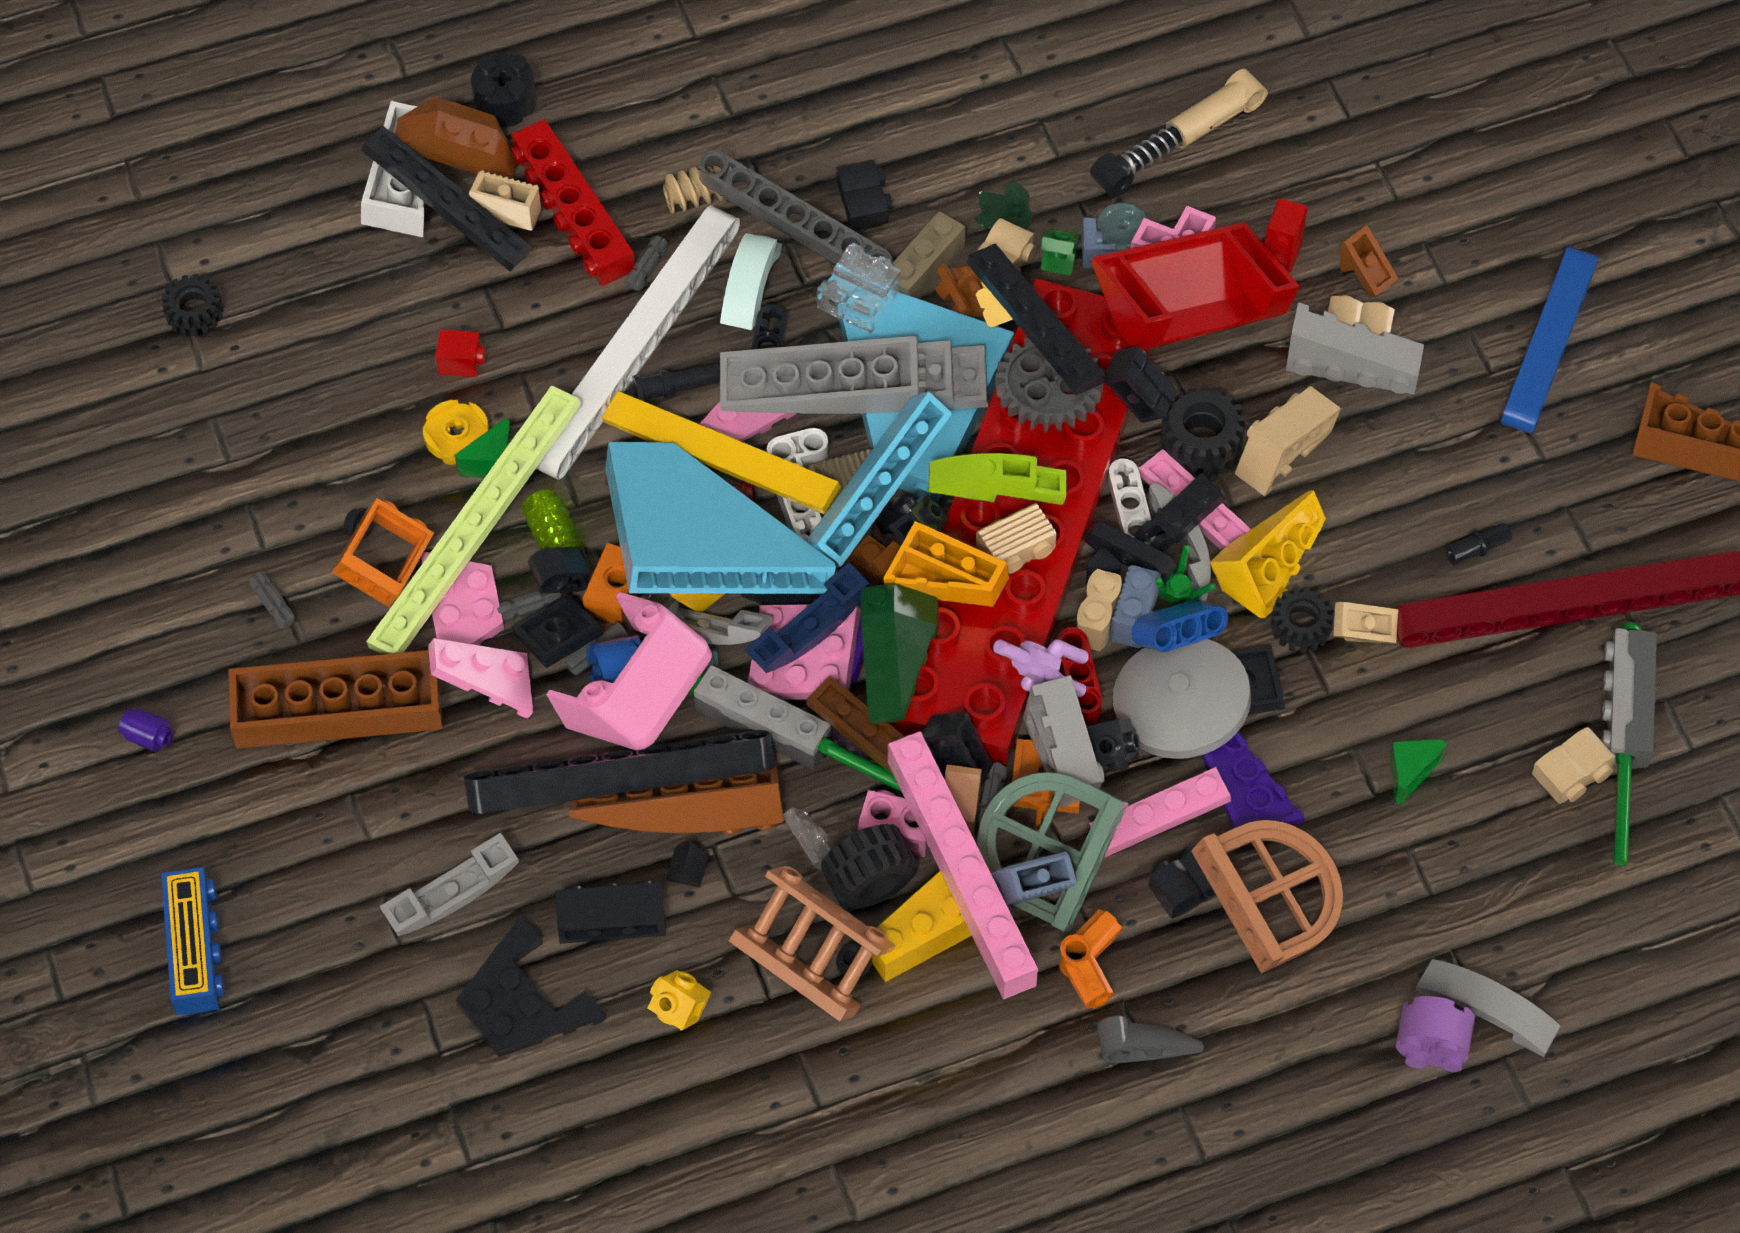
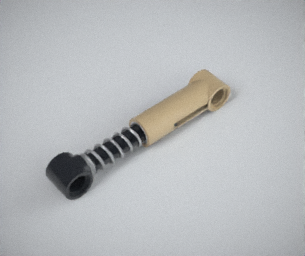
M1238 70L1227 80L1225 86L1166 123V130L1161 129L1158 135H1151L1150 140H1143L1141 146L1135 145L1132 151H1125L1121 155L1115 156L1113 153H1106L1101 156L1091 167L1090 176L1111 197H1117L1131 186L1138 169L1144 170V165L1153 164L1154 159H1161V155L1164 153L1169 154L1170 149L1173 147L1181 149L1187 147L1242 111L1250 113L1256 110L1266 99L1268 91L1248 70Z

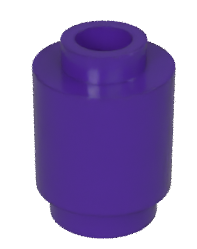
M139 708L136 710L127 709L122 715L118 726V732L124 736L125 740L154 752H158L162 747L166 748L173 735L169 720Z

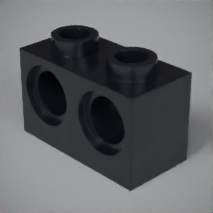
M968 712L931 715L922 731V735L944 780L947 765L981 769L982 788L993 763Z

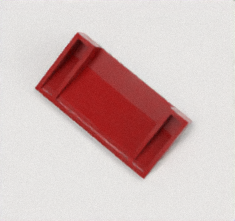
M1246 222L1095 256L1091 261L1117 331L1130 347L1138 346L1143 350L1285 315L1299 289L1297 282Z

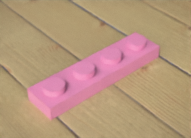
M1163 449L1139 467L1140 477L1149 485L1156 482L1175 496L1195 479ZM1223 503L1198 524L1202 534L1221 551L1228 544L1251 530Z
M1212 768L1127 806L1105 857L1231 802V795L1217 768Z

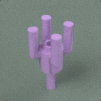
M1058 639L1054 640L1048 648L1032 641H1025L1021 643L1020 647H1017L1003 640H997L993 646L995 653L1012 659V666L1018 670L1020 675L1025 676L1021 681L1022 688L1029 692L1032 685L1065 677L1059 672L1062 656L1080 664L1086 663L1089 657L1087 651ZM1072 680L1077 697H1082L1086 692V686Z

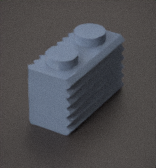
M1133 565L1128 567L1112 617L1110 632L1112 642L1142 648L1132 639V627L1139 617L1153 613L1159 593L1155 583V579L1161 577L1159 572Z
M1066 851L1007 866L991 873L1007 906L1055 894L1075 886L1077 882L1069 854Z

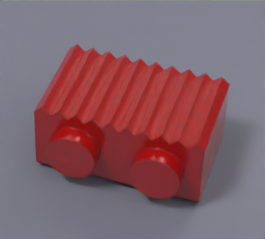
M1280 198L1277 199L1267 225L1264 245L1289 273L1293 271L1300 248L1302 247L1308 208L1306 205Z

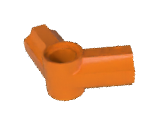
M1098 909L1074 935L1066 937L1060 947V970L1069 977L1085 1009H1095L1104 1005L1114 994L1096 961V958L1122 932L1121 925L1107 910L1102 911ZM1071 953H1079L1083 956V958L1079 960H1073L1069 958L1067 955Z

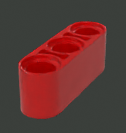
M1069 627L1063 629L1057 639L1087 651L1089 657L1086 663L1080 664L1062 656L1059 672L1065 677L1071 675V677L1081 676L1085 678L1084 680L1072 678V680L1086 686L1085 694L1082 697H1077L1080 706L1088 705L1093 708L1090 710L1081 709L1087 728V726L1098 724L1100 721L1102 695L1088 638L1081 629Z

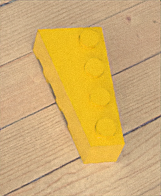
M941 871L877 927L886 934V940L895 945L892 952L878 957L873 954L871 957L872 963L884 982H887L972 936Z

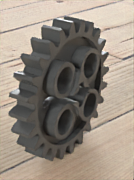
M1027 337L1024 338L1023 348L1013 344V352L1004 353V362L998 363V373H996L995 378L996 396L1001 397V407H1008V416L1011 417L1019 414L1018 424L1020 425L1026 420H1030L1032 430L1036 428L1038 423L1043 424L1044 432H1048L1050 424H1055L1056 429L1061 431L1062 423L1064 422L1071 428L1075 427V418L1085 422L1087 412H1095V405L1100 403L1101 392L1103 391V384L1076 396ZM1089 348L1084 349L1090 356L1091 350ZM1092 358L1098 365V358Z

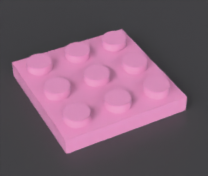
M810 604L760 606L759 613L773 616V622L767 630L771 627L777 633ZM859 605L834 632L795 661L765 673L752 659L748 683L781 700H806L829 676L849 691L861 613Z

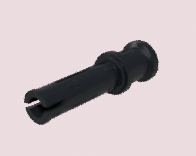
M720 363L674 373L663 369L659 371V374L645 377L633 375L632 380L636 399L644 401L645 399L664 396L667 399L671 398L674 392L718 384L720 383Z

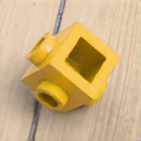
M676 970L664 977L660 976L655 981L650 990V994L653 997L647 1008L656 1013L662 1022L684 1030L699 1021L712 992L698 984L696 979L689 973Z

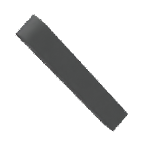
M710 150L702 155L699 165V179L705 187L856 277L882 285V274L893 263L892 256L887 250L724 153ZM709 166H717L721 169V171L719 173L712 174L709 173L706 170V168ZM736 182H744L749 187L744 190L736 189L733 186V184ZM764 198H771L776 203L772 206H765L760 201ZM791 214H798L803 220L792 222L787 217ZM825 230L831 236L821 239L815 235V232ZM851 246L858 252L854 255H848L842 249ZM878 262L884 265L885 269L874 271L869 265Z

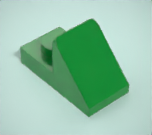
M1050 228L1042 238L1040 249L1043 250L1041 270L1071 275L1082 234Z

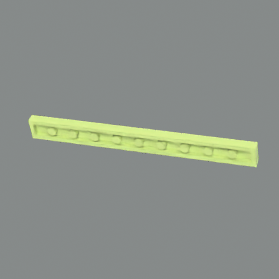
M554 386L549 388L366 642L370 649L382 655L404 653L580 408L579 398Z

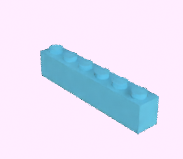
M929 391L912 396L807 538L806 542L832 560L836 567H841L947 422L952 412Z

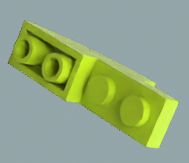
M986 453L946 457L930 461L928 492L994 502L997 495L1063 505L1066 499V470L1037 466V457L1018 454Z

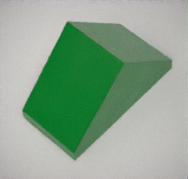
M504 418L454 455L457 472L461 477H486L513 439L510 421L507 418Z
M1445 741L1393 742L1389 760L1395 802L1400 806L1443 761L1447 747Z

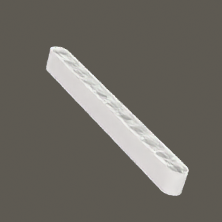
M711 205L704 210L572 393L573 396L579 398L581 406L536 468L537 470L558 480L566 475L604 422L601 417L617 391L622 393L626 391L633 381L632 376L637 375L733 241L740 226L739 218Z

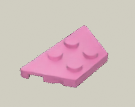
M423 552L421 556L422 564L430 554L429 552ZM468 562L432 612L437 639L481 646L485 639L492 638L504 630L502 615L497 610L500 605L492 566Z

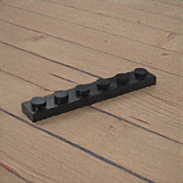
M384 126L364 143L361 149L362 152L508 271L511 272L531 250L532 247Z
M996 243L968 255L967 264L1076 396L1104 383V372Z

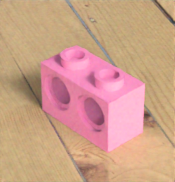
M868 790L858 823V831L880 824H894L900 829L913 855L926 857L928 844L920 828H913L907 825L910 822H916L906 799L897 797L889 791L881 790L875 792ZM877 814H885L888 816V818L878 820L875 819L874 816Z

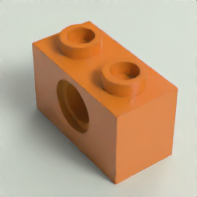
M607 543L583 596L584 609L592 617L611 623L618 622L623 626L627 616L616 596L619 592L636 596L637 593H629L620 546ZM614 584H624L621 587H613Z

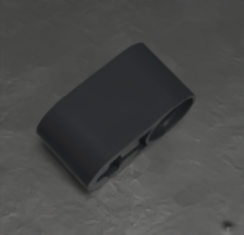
M582 547L545 548L535 552L528 560V565L541 591L546 594L584 591L587 589L595 571Z

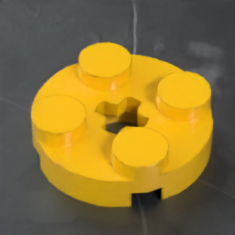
M458 400L442 402L432 408L426 416V423L423 427L425 445L434 456L442 459L445 464L455 465L454 455L489 430L488 420L483 410L469 402V405L459 404ZM455 426L457 429L464 428L461 434L450 435L451 427Z

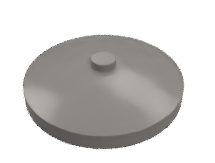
M1209 639L1168 652H1160L1146 647L1141 649L1123 666L1113 689V706L1116 719H1131L1132 729L1139 737L1140 749L1164 758H1192L1218 749L1232 739L1240 730L1247 718L1251 705L1249 679L1241 661L1229 649Z

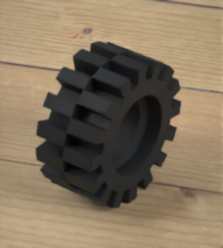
M193 274V279H188V275H183L182 282H179L177 278L172 281L173 287L167 285L165 288L166 294H162V306L168 325H171L175 332H178L180 329L181 335L187 336L188 331H191L192 336H198V330H202L203 334L209 332L208 326L213 329L217 327L216 320L221 321L223 317L221 312H224L219 289H217L214 281L210 282L206 276H203L202 280H200L199 274ZM199 299L205 302L201 308L194 311H184L181 309V306L189 300Z
M1294 587L1292 588L1291 595L1286 590L1282 593V598L1278 597L1276 599L1275 606H1273L1271 618L1273 636L1275 639L1280 637L1279 644L1283 647L1289 643V650L1293 652L1296 646L1300 647V653H1306L1307 646H1310L1311 650L1315 651L1318 649V643L1323 646L1331 634L1334 619L1333 606H1328L1329 599L1326 596L1320 599V591L1315 590L1314 594H1310V587H1304L1303 592H1299V588ZM1295 612H1305L1314 617L1315 623L1311 627H1298L1290 622L1289 617Z

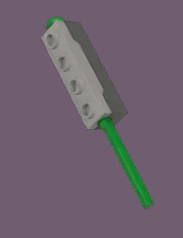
M1627 622L1620 628H1616L1612 641L1606 640L1604 649V661H1610L1609 670H1605L1603 678V690L1608 691V700H1604L1602 706V720L1607 721V730L1602 731L1601 741L1614 754L1615 760L1613 765L1618 766L1614 865L1626 866L1628 864L1632 767L1648 768L1654 747L1657 632L1643 631L1641 626L1634 622Z
M712 665L706 673L702 672L689 691L695 697L696 712L738 733L755 730L769 731L774 751L812 770H815L825 754L902 792L895 777L885 768L831 741V725Z

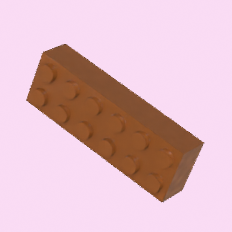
M429 650L229 669L230 730L236 749L443 729L440 679L431 675Z

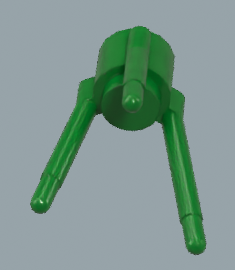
M1184 545L1176 573L1170 576L1165 585L1161 578L1155 579L1159 590L1158 597L1160 599L1165 598L1171 604L1178 605L1185 601L1195 600L1215 589V584L1210 583L1192 591L1191 579L1184 574L1190 551L1189 545Z

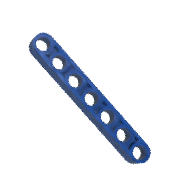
M1567 247L1508 399L1501 424L1533 434L1594 274L1599 256Z

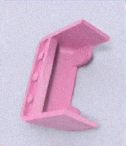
M619 592L616 598L634 631L647 634L614 683L603 680L589 683L582 689L577 698L553 690H549L546 695L567 729L633 750H642L655 742L710 662L712 652L704 638L664 605Z

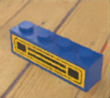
M204 867L161 873L170 996L175 1013L178 1016L219 1010L218 996H224V983L222 974L217 975L216 964L222 963L220 944L219 942L214 943L213 932H219L217 911H211V901L217 898L214 879L208 880Z

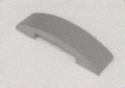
M1155 482L1150 484L1148 503L1154 515H1156L1176 496ZM1197 525L1181 540L1183 546H1190L1189 558L1192 564L1189 565L1187 576L1191 579L1192 591L1210 584L1211 575L1208 548L1201 529ZM1208 593L1195 600L1207 602Z
M644 593L641 597L664 605L704 638L707 644L732 645L750 642L760 637L773 622V616L742 609L734 619L679 608V601L672 598L668 593Z
M499 833L471 850L473 857L414 893L409 888L379 906L396 934L400 936L446 917L482 895L508 874L519 863V860L503 835Z
M1432 959L1415 989L1426 996L1446 998L1455 1001V1004L1462 1008H1469L1475 1015L1512 1033V1041L1543 1057L1561 1027L1548 1014L1509 988L1476 972L1444 961Z

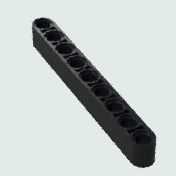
M755 730L652 745L642 750L625 749L476 771L464 776V784L469 812L480 814L765 772L775 767L771 733L766 730Z

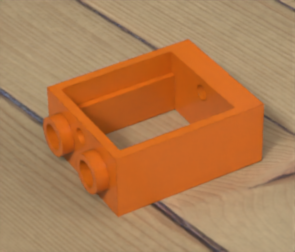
M376 498L366 510L331 573L390 607L402 592L434 532L427 529L426 524L419 519L409 518L401 513L393 503ZM372 521L413 545L395 580L353 555Z

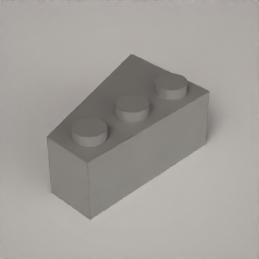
M1071 675L1032 685L1023 720L1044 772L1071 776L1100 789L1102 782H1104L1103 769L1100 763L1096 761ZM1064 794L1059 807L1080 802L1081 800Z

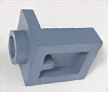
M1083 218L1082 268H1093L1091 263L1093 257L1116 252V245L1102 244V231H1096V218Z

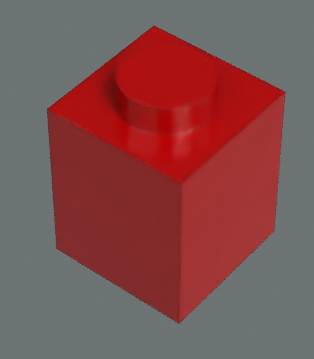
M440 329L435 354L438 374L477 377L479 365H484L486 359V346L481 345L479 332Z

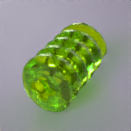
M545 489L535 492L523 502L521 507L522 513L526 517L527 524L531 528L532 535L536 538L537 546L541 550L561 547L584 548L583 541L578 539V531L573 528V520L568 518L569 512L564 508L563 499L555 497L553 490Z

